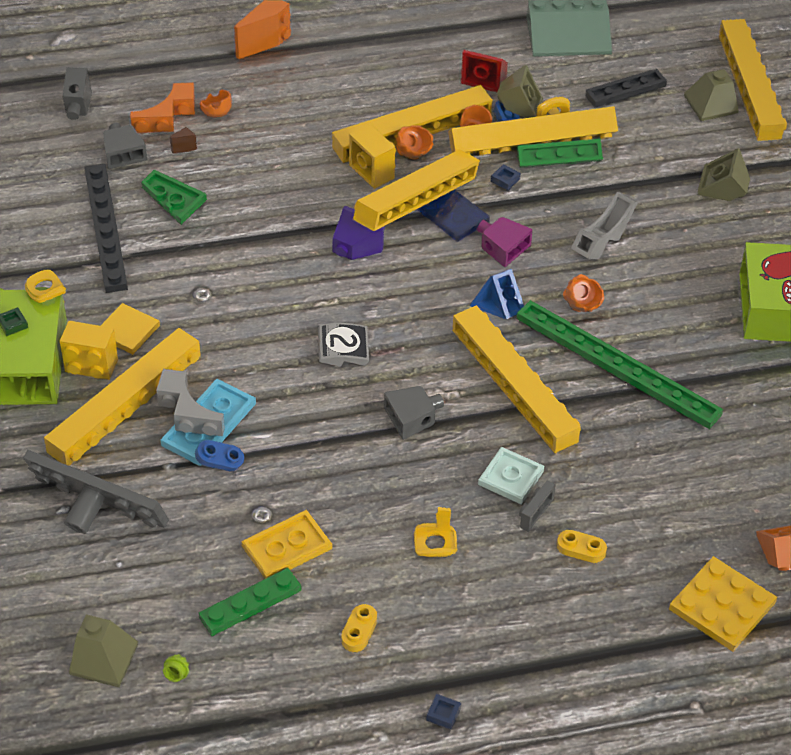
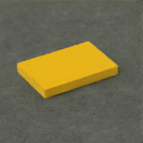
M307 510L241 541L243 549L265 579L286 568L291 570L332 549L331 541Z

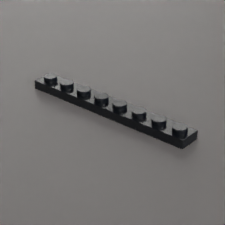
M106 164L84 166L105 292L111 293L128 290Z

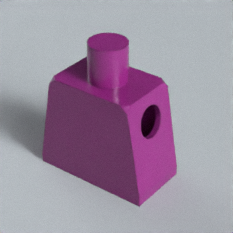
M500 217L493 224L483 220L477 227V231L482 234V249L503 267L508 266L531 246L533 230L505 217Z

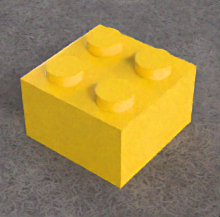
M371 124L349 133V166L374 189L395 179L396 148L394 144L389 142Z
M68 321L60 339L65 372L110 380L118 361L114 328Z

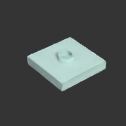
M501 447L478 479V485L522 505L544 472L545 466Z

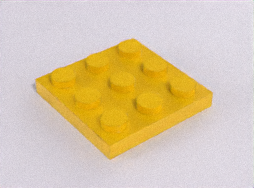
M713 556L670 603L669 610L734 652L773 607L777 596Z

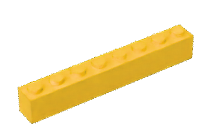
M745 19L721 20L719 38L757 141L782 139L783 131L787 128V122L782 117L781 106L777 104L776 93L772 91L771 80L767 78L765 65L761 63V55L756 50V42L751 37L750 27L747 26Z
M481 85L334 131L332 132V148L342 163L349 161V133L368 124L379 130L389 142L396 146V136L402 127L421 126L431 134L459 126L464 109L468 106H483L491 114L492 98Z
M615 106L457 127L450 129L448 134L451 153L460 149L469 155L471 153H479V156L491 154L493 150H499V153L512 151L511 148H515L518 145L572 141L573 139L589 140L595 136H600V139L612 138V134L618 132Z
M459 149L358 199L354 206L353 220L372 231H376L475 179L480 160Z
M477 305L453 315V332L551 450L557 453L578 443L581 431L578 420L567 412L565 405L555 398L552 390L544 385L535 371H532L527 365L525 358L520 357L512 343L507 341L500 329L491 323L488 315L482 312Z
M180 328L176 329L44 437L46 452L68 466L74 461L79 460L87 450L96 446L105 435L114 431L122 421L129 418L134 411L143 404H146L157 393L163 369L184 371L188 366L195 363L201 356L199 340Z

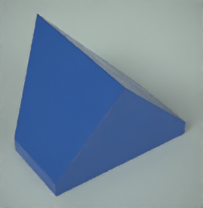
M512 269L490 276L469 306L477 305L480 310L503 319L517 315V312L524 307Z

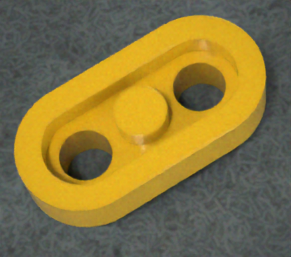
M565 530L558 535L557 549L563 555L591 563L601 562L606 556L607 545L599 537L574 530Z
M361 604L352 610L341 635L342 645L346 650L359 652L366 647L377 624V612L374 607Z

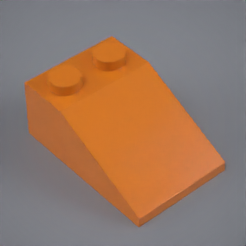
M264 0L234 26L236 58L242 59L279 46L290 37L291 14L289 3L283 0Z

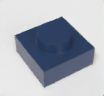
M503 164L491 175V182L508 191L520 180L521 173Z
M436 694L426 715V721L451 730L461 710V702Z

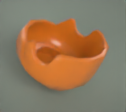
M219 90L217 96L209 93L207 98L200 102V109L208 117L216 118L226 115L232 106L231 93L226 90Z
M471 105L464 109L459 126L492 123V116L485 107Z

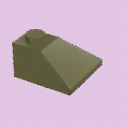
M527 65L522 66L502 81L497 92L499 102L503 103L507 111L525 118L536 117L537 107L543 101V97Z
M725 69L705 73L684 93V97L700 121L737 114L739 111L734 84Z
M739 148L704 165L697 192L699 195L731 201L741 198L747 193L750 177Z
M86 614L76 635L69 674L120 687L137 649L138 641L111 620Z

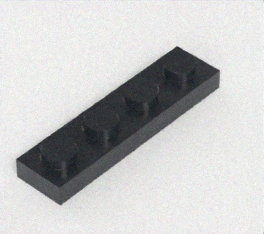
M656 68L586 89L585 96L594 108L666 87L667 80Z

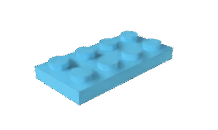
M216 379L196 402L206 409L224 414L225 430L223 436L175 431L174 424L160 440L162 447L199 466L202 464L195 457V450L198 445L205 440L222 443L256 404L255 397L219 379ZM206 449L208 453H213L210 449Z

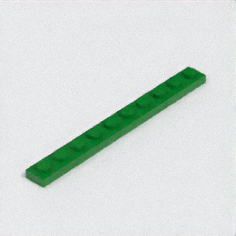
M530 300L517 312V320L702 426L710 429L722 416L723 409L535 302Z

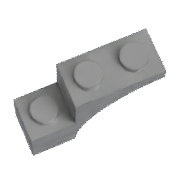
M616 192L604 213L592 225L580 229L571 249L588 259L599 260L608 240L619 241L638 201L621 192Z
M163 369L157 387L158 406L176 408L174 412L175 431L223 436L225 430L224 414L204 408L190 396L187 372Z

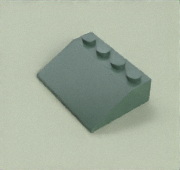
M528 0L526 19L533 57L612 54L607 0Z

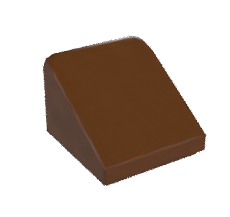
M185 127L171 135V152L174 154L197 150L196 134Z

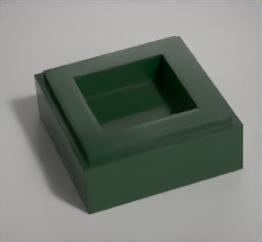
M18 307L0 314V327L6 336L28 328V323Z

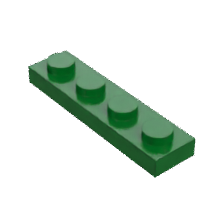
M601 139L517 146L519 168L603 160Z
M286 568L198 612L199 619L209 634L214 636L301 592V584L290 569Z

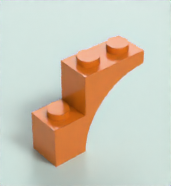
M173 83L172 90L164 101L149 109L131 112V125L137 133L174 132V115H195L194 83Z

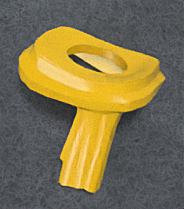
M565 97L550 98L538 105L536 117L546 116L547 113L549 115L570 112V101Z
M51 270L37 272L30 276L25 283L26 292L32 300L38 303L66 293V288L59 277ZM40 282H52V286L47 290L39 291L35 289L36 285Z
M438 507L436 513L437 523H425L416 526L414 530V546L418 556L446 557L457 551L456 531L450 526V508ZM433 535L440 536L445 540V545L442 548L430 549L426 545L427 538Z

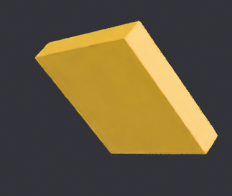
M122 303L101 326L114 328L116 347L133 355L159 328L160 321Z

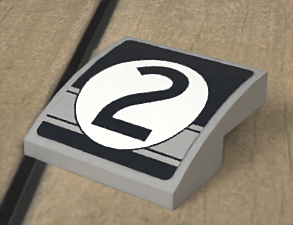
M351 323L319 325V362L339 367L342 366L344 361L362 366L367 365L369 362L367 326Z

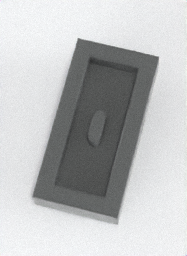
M547 480L541 488H536L532 500L529 504L525 503L519 512L521 517L520 528L527 532L530 531L554 500L556 484Z

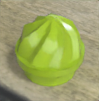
M179 654L168 657L164 662V676L172 682H179L185 679L189 674V662L186 661V657H182Z

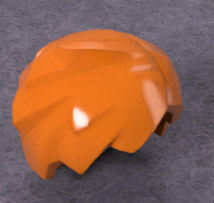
M421 126L402 127L396 136L397 152L408 159H419V157L427 154L433 146V135Z
M580 274L568 282V286L563 292V297L574 311L591 312L603 303L604 290L597 281Z

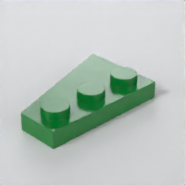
M153 170L141 181L142 189L181 225L207 200L206 193L157 170Z

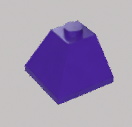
M344 206L333 235L332 252L351 260L381 253L383 251L385 226L372 231L353 220L355 212L353 208Z

